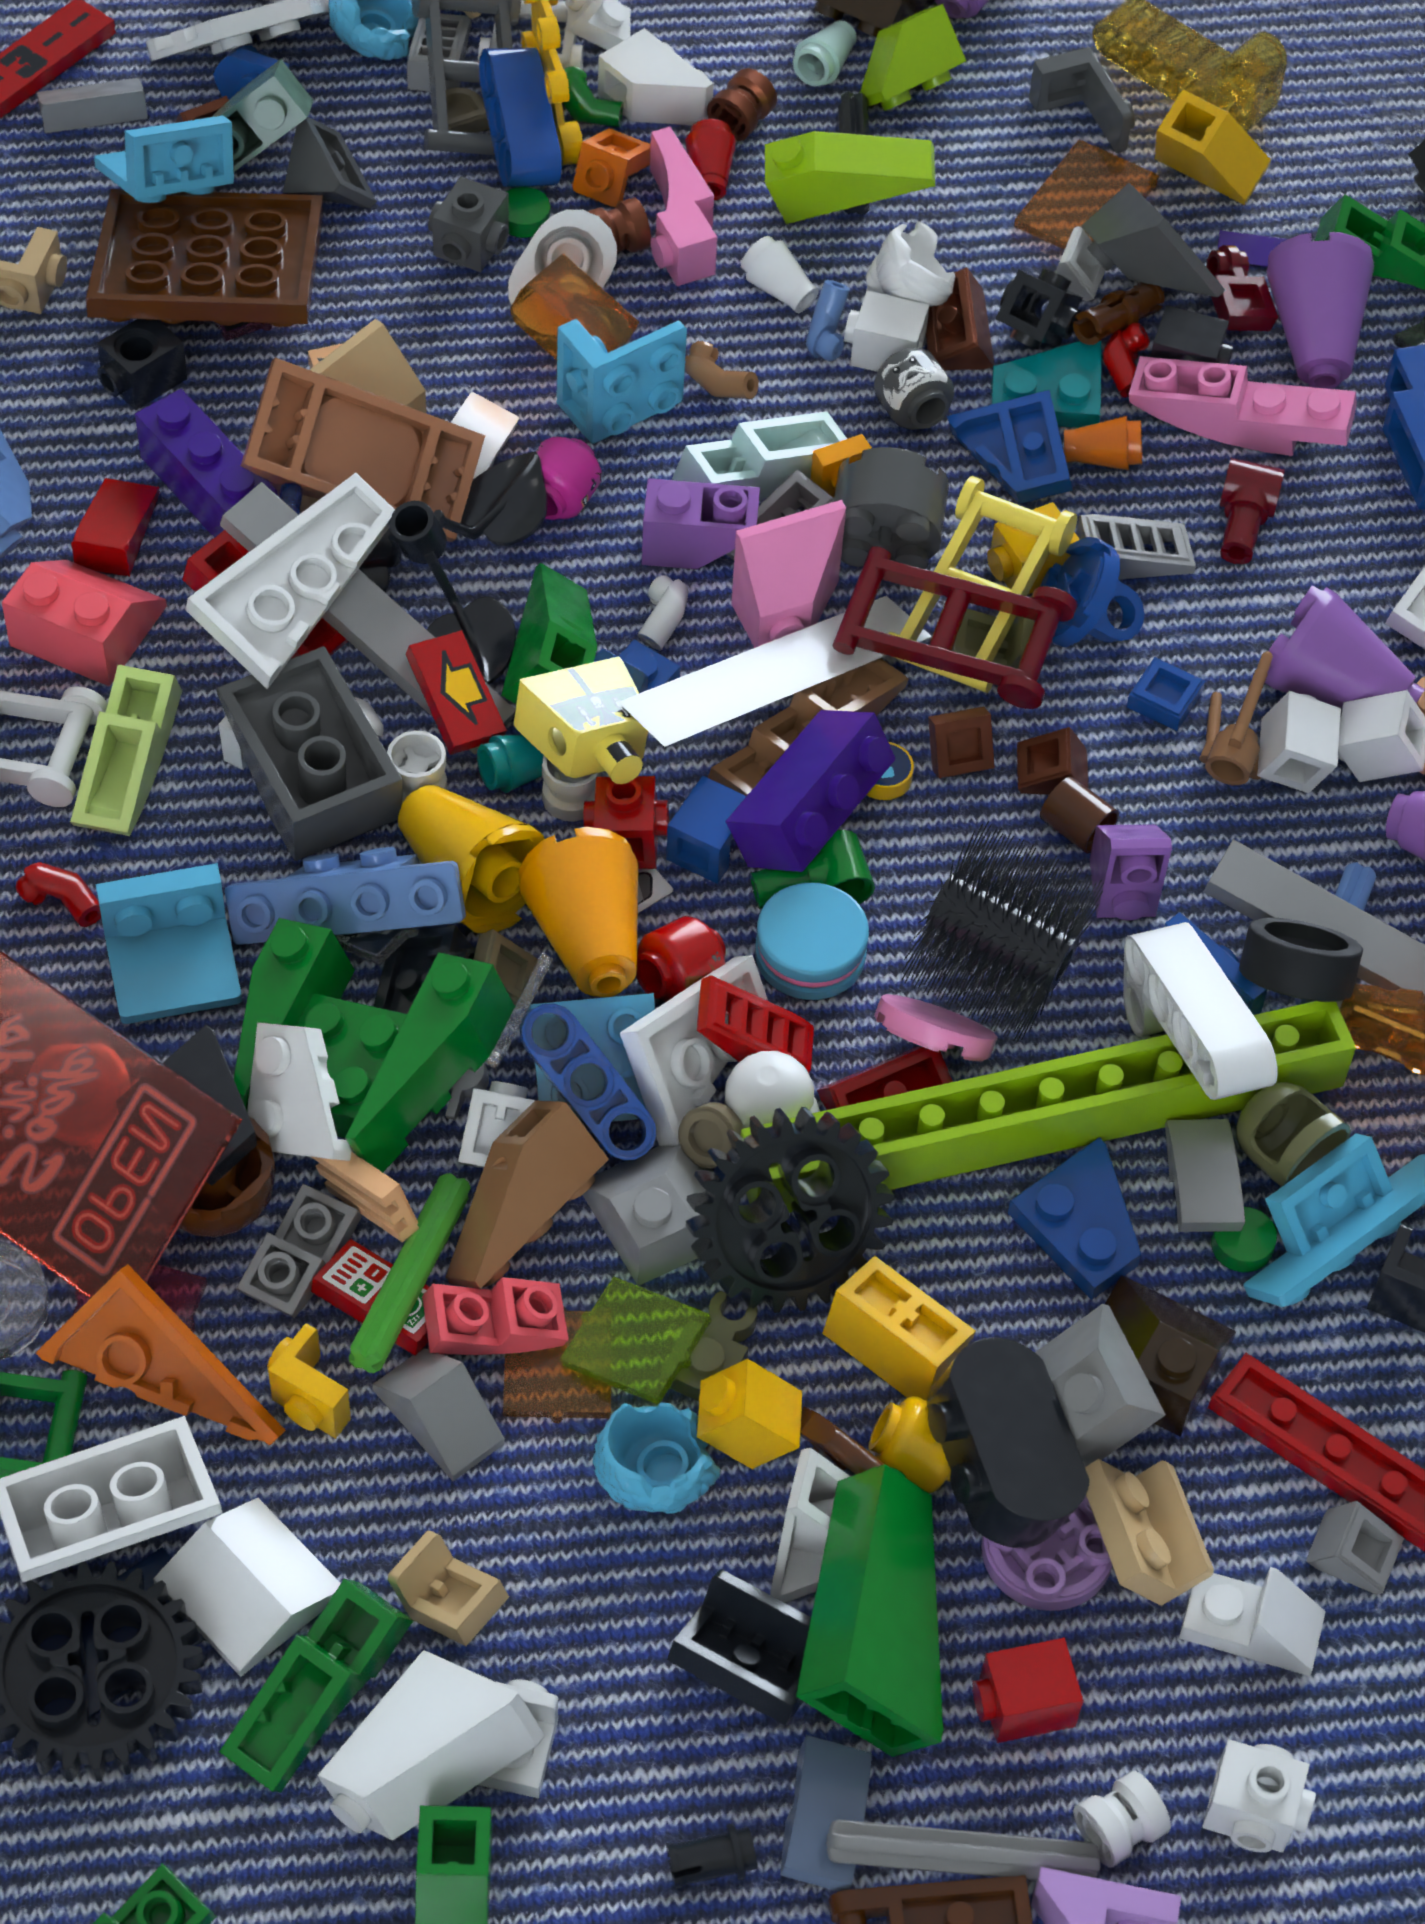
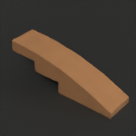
M880 658L797 692L793 695L788 708L753 728L748 746L711 767L708 778L747 796L820 710L873 712L877 716L906 687L909 678Z

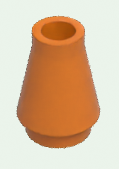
M1127 416L1077 429H1064L1066 462H1079L1128 471L1129 465H1142L1141 420L1128 421Z

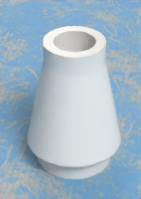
M771 236L759 239L750 247L741 261V268L747 273L746 280L787 304L796 313H801L807 309L819 293L818 288L811 283L782 240L775 241Z

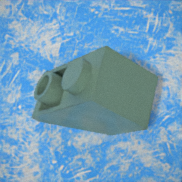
M282 59L241 88L212 116H224L232 122L234 172L308 118L314 100Z

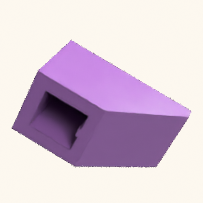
M648 478L643 518L642 565L699 569L734 550L736 531L757 525L760 487Z
M1156 824L1096 825L1089 861L1093 887L1097 882L1093 893L1100 880H1102L1094 897L1103 884L1095 899L1096 901L1103 891L1095 904V908L1099 904L1096 909L1097 918L1136 920L1142 917H1156L1172 851L1171 838Z

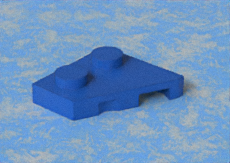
M1050 390L947 416L952 435L1019 504L1073 491Z
M1100 1137L1010 1200L1008 1214L1091 1300L1115 1284L1121 1275L1126 1276L1138 1267L1141 1251L1106 1143Z

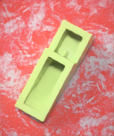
M124 665L117 666L106 712L99 711L70 821L73 826L125 836L131 835L153 786L179 705L182 689L175 675Z

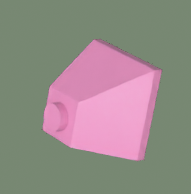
M842 500L736 531L731 604L754 648L818 623L839 582L846 506Z

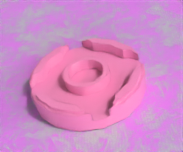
M885 994L881 996L874 1015L876 1021L881 1022L882 1025L887 1027V1031L924 1048L939 1052V1050L947 1052V1049H954L955 1045L964 1047L961 1056L969 1061L982 1062L990 1058L998 1038L990 1029L963 1015L924 1001L900 995Z

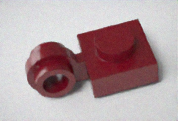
M1222 245L1218 250H1212L1208 255L1206 267L1226 290L1218 298L1211 296L1218 318L1229 321L1227 330L1271 331L1278 319V314L1265 277L1247 276L1249 271L1248 256L1246 252L1239 251L1235 245Z

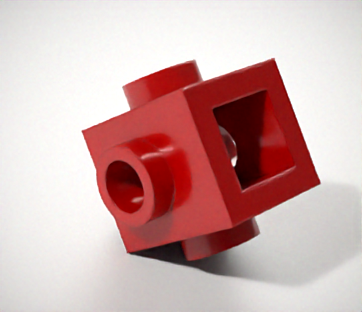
M637 776L625 784H616L610 777H596L595 801H584V827L609 829L624 838H631L626 840L636 856L638 869H657L658 836H667L669 804L668 800H657L655 776Z

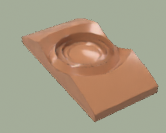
M275 357L270 365L241 467L296 494L321 499L354 473H357L394 509L408 501H421L430 506L433 512L441 510L446 518L461 523L485 435ZM443 528L447 541H455L457 533Z

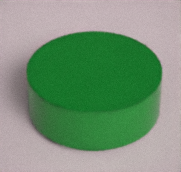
M516 187L506 191L509 202V234L520 238L533 237L538 228L550 217V201L548 197L540 190L531 187Z
M1244 1207L1245 1224L1242 1230L1213 1232L1211 1248L1217 1260L1225 1267L1237 1272H1253L1263 1268L1270 1261L1277 1242V1231L1271 1219L1263 1212L1251 1207Z

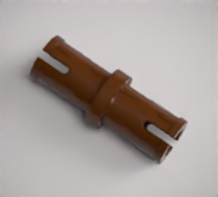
M1143 282L1127 291L1115 290L1105 295L1100 304L1083 310L1075 316L1079 321L1073 322L1074 333L1082 343L1094 345L1119 329L1124 330L1129 324L1138 323L1140 319L1160 311L1163 306L1159 304L1165 301L1164 292L1160 286Z

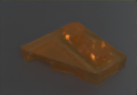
M1355 984L1351 998L1342 1001L1340 1012L1356 1048L1364 1051H1373L1403 1064L1414 1073L1425 1075V996L1423 991L1409 989L1392 991L1379 986Z

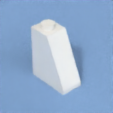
M423 1650L321 1770L318 1777L334 1799L330 1804L331 1811L344 1825L357 1833H362L365 1828H368L393 1841L419 1824L420 1806L448 1805L535 1748L545 1737V1734L518 1692Z

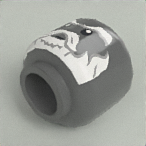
M921 348L905 349L891 355L878 370L874 381L875 395L894 422L908 430L930 428L938 424L947 415L954 397L952 380L929 351Z

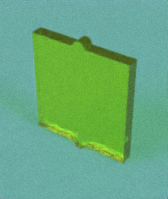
M613 1276L591 1312H584L581 1315L582 1325L564 1351L560 1361L564 1367L658 1405L681 1369L691 1366L692 1360L690 1355L712 1320L709 1313Z

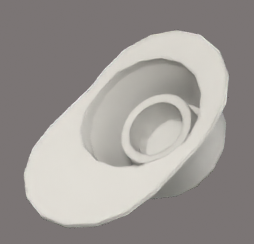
M564 210L550 216L538 228L514 265L508 280V299L514 314L527 327L541 333H558L559 326L574 319L579 321L587 313L610 278L617 262V244L610 227L599 216L585 210Z

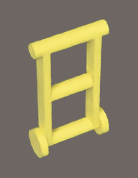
M970 476L965 482L956 504L955 516L961 521L934 572L1027 596L1049 553L1061 557L1066 552L1076 529L1077 514L1064 510L1058 519L985 493L984 480ZM983 516L1038 536L1012 589L955 568ZM923 591L900 635L893 632L888 634L916 641L940 595ZM999 611L975 658L993 662L1016 615ZM899 659L985 693H988L993 685Z

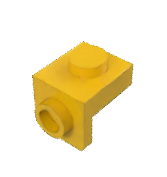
M306 1323L293 1339L290 1337L284 1338L270 1356L267 1370L272 1400L283 1406L289 1418L302 1428L309 1431L319 1428L336 1439L351 1420L348 1389L313 1368L321 1356L319 1335L316 1328Z

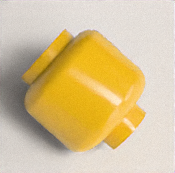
M912 1396L903 1400L899 1405L893 1402L889 1403L874 1426L869 1440V1450L875 1452V1457L884 1464L901 1471L908 1480L929 1494L938 1490L946 1480L951 1482V1470L941 1443H938L933 1438L929 1429L927 1401L920 1397Z

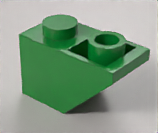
M420 1806L415 1924H488L492 1854L491 1807Z

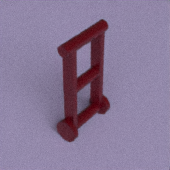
M878 546L870 548L832 645L836 651L845 655H852L856 647L998 685L997 692L999 696L1006 702L1020 708L1036 709L1041 706L1045 690L1037 681L1059 622L1071 620L1077 608V602L1070 594L1058 588L1041 586L1034 590L1032 597H1027L890 560L891 553L888 550ZM882 580L947 597L929 645L864 627ZM969 603L1035 620L1017 669L952 651Z

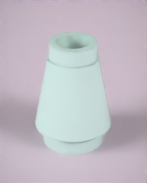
M835 21L832 25L801 41L795 49L793 67L797 76L804 83L811 86L832 83L839 75L850 51L857 41L854 28L845 21Z

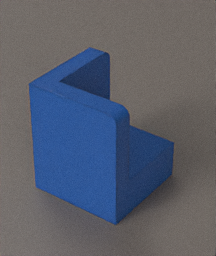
M702 775L668 824L666 860L718 884L729 868L731 839L733 838L725 821L745 799L746 795Z

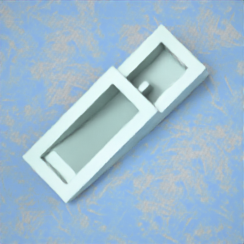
M828 412L738 423L731 440L687 445L672 479L676 481L760 487L759 501L768 498L797 469L811 479L813 451L845 440L847 437Z

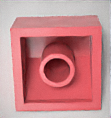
M69 560L31 562L1 602L9 645L11 647L109 687L114 681L117 666H125L167 607L166 599Z

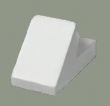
M1269 1568L1263 1587L1213 1573L1211 1577L1191 1588L1179 1639L1310 1676L1326 1611L1278 1569Z

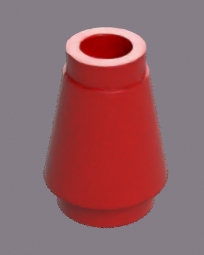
M717 119L700 120L690 128V133L685 138V147L687 154L714 194L715 201L726 195V187L736 148V138L731 133V128L727 123Z

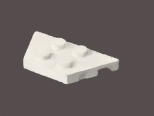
M282 0L205 21L145 42L151 61L206 46H211L212 53L215 55L253 43L250 34L258 32L262 42L301 30L299 21L329 13V0Z

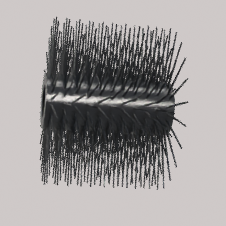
M988 821L974 846L984 824L982 823L968 852L975 833L974 830L960 867L959 863L965 843L955 872L952 873L954 861L952 860L950 877L944 885L942 880H940L942 888L935 901H929L934 902L930 912L920 921L922 922L927 918L926 924L912 941L926 926L927 928L905 957L906 959L920 941L901 973L917 951L902 980L918 955L907 977L908 979L919 959L910 980H912L920 964L921 967L912 984L926 962L927 964L914 989L928 966L918 987L920 988L927 972L930 970L925 983L935 970L926 987L927 989L938 971L927 993L928 995L941 971L932 992H934L937 984L942 979L935 993L936 995L948 976L937 999L947 982L948 985L940 1000H942L950 984L951 986L946 997L954 985L957 984L946 1003L947 1005L958 987L949 1005L950 1007L962 983H964L955 1004L963 993V997L958 1004L959 1006L970 989L961 1006L962 1008L972 991L963 1009L964 1012L971 996L973 998L969 1009L978 995H980L968 1017H970L981 998L972 1016L973 1018L982 1000L983 1003L978 1014L984 1006L985 1010L980 1019L990 1005L981 1025L991 1007L992 1010L985 1024L993 1009L995 1011L991 1021H993L1002 1007L991 1029L1003 1011L993 1030L995 1031L1006 1011L999 1026L1000 1028L1003 1021L1008 1020L1002 1032L1011 1018L1012 1020L1003 1037L1012 1022L1010 1031L1017 1020L1014 1034L1023 1022L1016 1037L1025 1024L1016 1041L1017 1043L1027 1023L1029 1022L1023 1037L1034 1017L1030 1027L1031 1030L1042 1003L1040 1015L1049 992H1051V999L1054 988L1060 980L1062 982V976L1070 962H1073L1071 960L1077 947L1084 941L1082 940L1079 943V938L1092 921L1083 931L1082 929L1099 906L1098 904L1089 916L1103 893L1102 891L1095 901L1103 884L1095 897L1094 895L1102 880H1100L1093 895L1092 893L1097 882L1091 893L1088 890V886L1082 895L1091 878L1090 876L1080 893L1088 877L1087 874L1074 900L1081 884L1080 879L1070 895L1069 893L1080 875L1079 873L1071 886L1079 868L1068 888L1067 885L1074 870L1069 880L1065 878L1069 872L1068 870L1060 884L1059 882L1069 863L1057 882L1065 866L1064 863L1054 882L1059 867L1055 870L1052 877H1049L1057 862L1049 875L1048 873L1057 857L1055 856L1042 881L1051 858L1046 868L1043 869L1044 861L1035 875L1045 854L1035 871L1034 869L1041 854L1033 869L1031 868L1036 855L1027 867L1036 850L1035 847L1024 866L1034 846L1033 844L1019 870L1029 846L1019 860L1025 848L1024 845L1014 861L1021 847L1020 845L1010 862L1018 846L1017 843L1009 857L1014 845L1012 844L1005 855L1012 841L1011 839L1000 857L1011 835L1010 833L997 857L1006 834L998 849L995 851L1002 835L991 852L990 850L1001 831L1000 829L987 852L997 828L988 846L985 848L991 832L982 846L981 844L991 825L975 850L989 823ZM1029 869V871H1028L1026 877H1025L1024 880H1023V877H1024L1025 873H1026L1027 870ZM1053 878V880H1052V882H1051L1049 888L1047 889L1048 884L1050 883L1051 879ZM1066 884V886H1065V888H1064V890H1063V892H1062V894H1061V896H1060V893H1061V891H1062L1064 885ZM1077 887L1074 896L1071 898L1072 893L1074 892L1075 888ZM1087 892L1086 897L1084 898V900H1083L1082 903L1080 904V902H1081V900L1083 899L1085 893ZM1089 895V897H1088V899H1087V902H1086L1085 906L1083 907V905H1084V903H1085V900H1086L1087 896ZM970 976V978H969V980H968V983H967L966 986L964 987V985H965V983H966L968 977ZM981 986L980 991L978 992L977 996L975 997V995H976V993H977L979 987ZM1012 1005L1011 1010H1010L1009 1014H1008L1007 1017H1006V1014H1007V1012H1008L1010 1006ZM1024 1014L1023 1019L1021 1020L1020 1024H1019L1018 1027H1017V1024H1018L1020 1018H1021L1022 1015Z

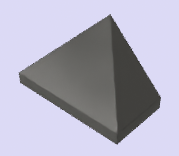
M310 117L296 126L283 194L323 195V201L371 209L377 200L341 133Z

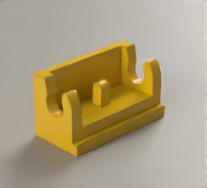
M874 1255L836 1290L822 1334L905 1397L916 1396L927 1401L934 1384L956 1356L968 1346L976 1330Z

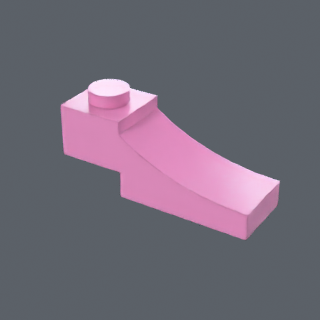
M666 127L651 132L650 171L658 184L666 211L656 213V237L651 238V251L657 266L661 269L666 268L678 287L715 275L717 235L712 229L714 194L672 128Z

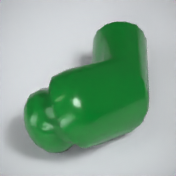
M575 66L565 68L570 98L569 101L562 102L571 117L581 123L620 128L623 118V102L595 98L587 85V74L584 70Z

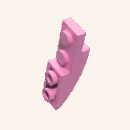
M1142 356L1139 358L1129 392V403L1177 428L1221 443L1260 452L1293 456L1297 441L1347 446L1357 407L1356 391L1249 382L1247 366Z

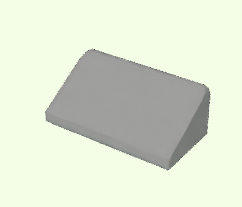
M139 78L37 92L45 133L148 119L144 88Z

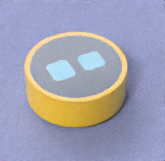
M889 742L896 760L868 792L867 796L877 800H892L904 795L909 790L912 784L914 762L910 753L902 746Z

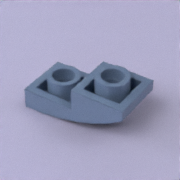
M806 1735L798 1752L794 1804L785 1821L780 1876L838 1892L851 1888L856 1865L834 1863L829 1860L826 1840L831 1822L835 1820L864 1822L872 1753Z

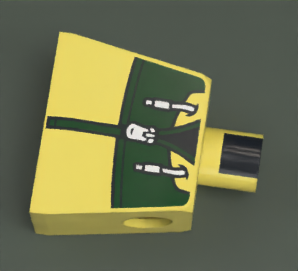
M620 657L520 679L514 726L565 776L579 778L606 771L614 783L625 784L635 779L643 767L642 758L644 757L648 731L618 703L639 694Z

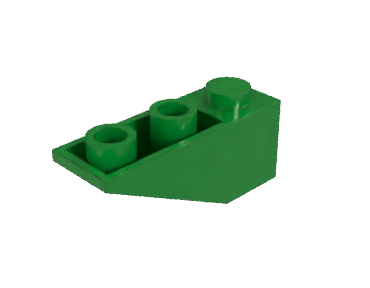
M541 562L535 568L501 696L515 704L517 703L520 679L593 663L597 652L587 590Z

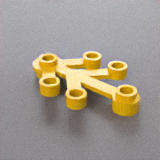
M523 0L524 4H531L532 31L521 32L522 48H537L539 51L545 75L546 94L551 104L559 140L562 166L577 164L583 139L578 122H565L562 102L569 101V84L566 72L562 68L556 51L561 46V37L557 18L554 16L551 6L558 4V0Z

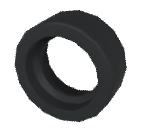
M1261 918L1252 921L1248 927L1239 971L1247 980L1279 994L1320 1002H1338L1352 996L1363 948L1351 937L1321 925L1285 918Z

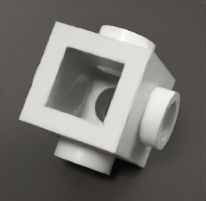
M1228 1739L1217 1766L1202 1828L1230 1836L1236 1845L1250 1851L1269 1852L1276 1850L1283 1853L1293 1830L1305 1833L1311 1817L1316 1792L1304 1789L1310 1764L1294 1759L1288 1751L1278 1746L1258 1744L1253 1747Z

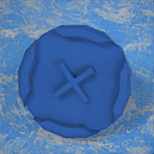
M1085 537L1072 543L1066 550V553L1071 556L1062 566L1055 563L1050 567L1040 587L1049 586L1061 589L1070 594L1077 602L1073 618L1069 621L1059 622L1051 644L1066 648L1079 642L1087 634L1106 643L1133 638L1143 626L1145 613L1143 602L1138 593L1118 580L1120 574L1119 554L1113 546L1099 538ZM1111 599L1115 600L1122 609L1123 617L1119 628H1115L1107 616V608Z

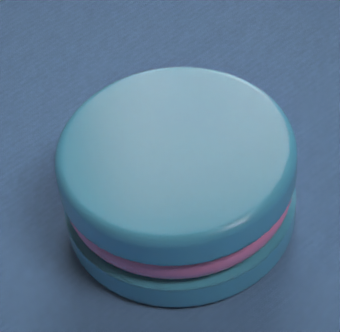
M800 883L778 891L765 903L758 917L755 958L761 974L774 988L794 998L821 1000L839 995L850 988L863 971L869 938V926L866 915L857 901L849 894L827 884Z

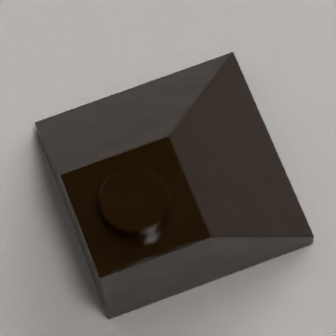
M1121 1275L1105 1304L1111 1308L1166 1414L1154 1424L1181 1437L1230 1347L1236 1331Z

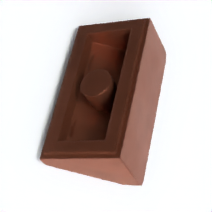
M966 267L954 272L953 293L949 296L948 300L942 305L929 307L926 329L927 347L943 370L987 369L995 365L984 291Z

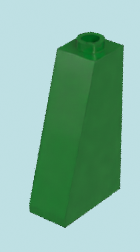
M884 1464L837 1482L796 1697L886 1754L894 1757L941 1743L943 1715L932 1495L908 1480L901 1471Z

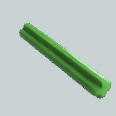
M446 1173L438 1178L417 1218L419 1229L406 1239L350 1346L349 1361L355 1368H363L368 1373H375L382 1369L468 1201V1193L471 1188L465 1178H456L451 1173Z

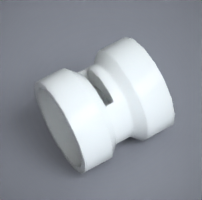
M417 730L404 732L395 737L388 747L387 754L402 777V803L411 792L426 785H437L447 790V777L445 773L446 751L444 744L439 738L429 732Z
M543 756L542 776L544 781L542 800L545 809L552 816L563 821L574 822L583 820L584 801H595L596 777H600L601 772L579 778L567 777Z
M1131 1771L1114 1781L1112 1792L1104 1797L1090 1796L1077 1804L1073 1810L1074 1819L1084 1841L1092 1842L1098 1846L1100 1862L1107 1867H1114L1130 1857L1132 1847L1140 1841L1154 1842L1171 1829L1170 1817L1161 1797L1152 1784L1137 1771Z

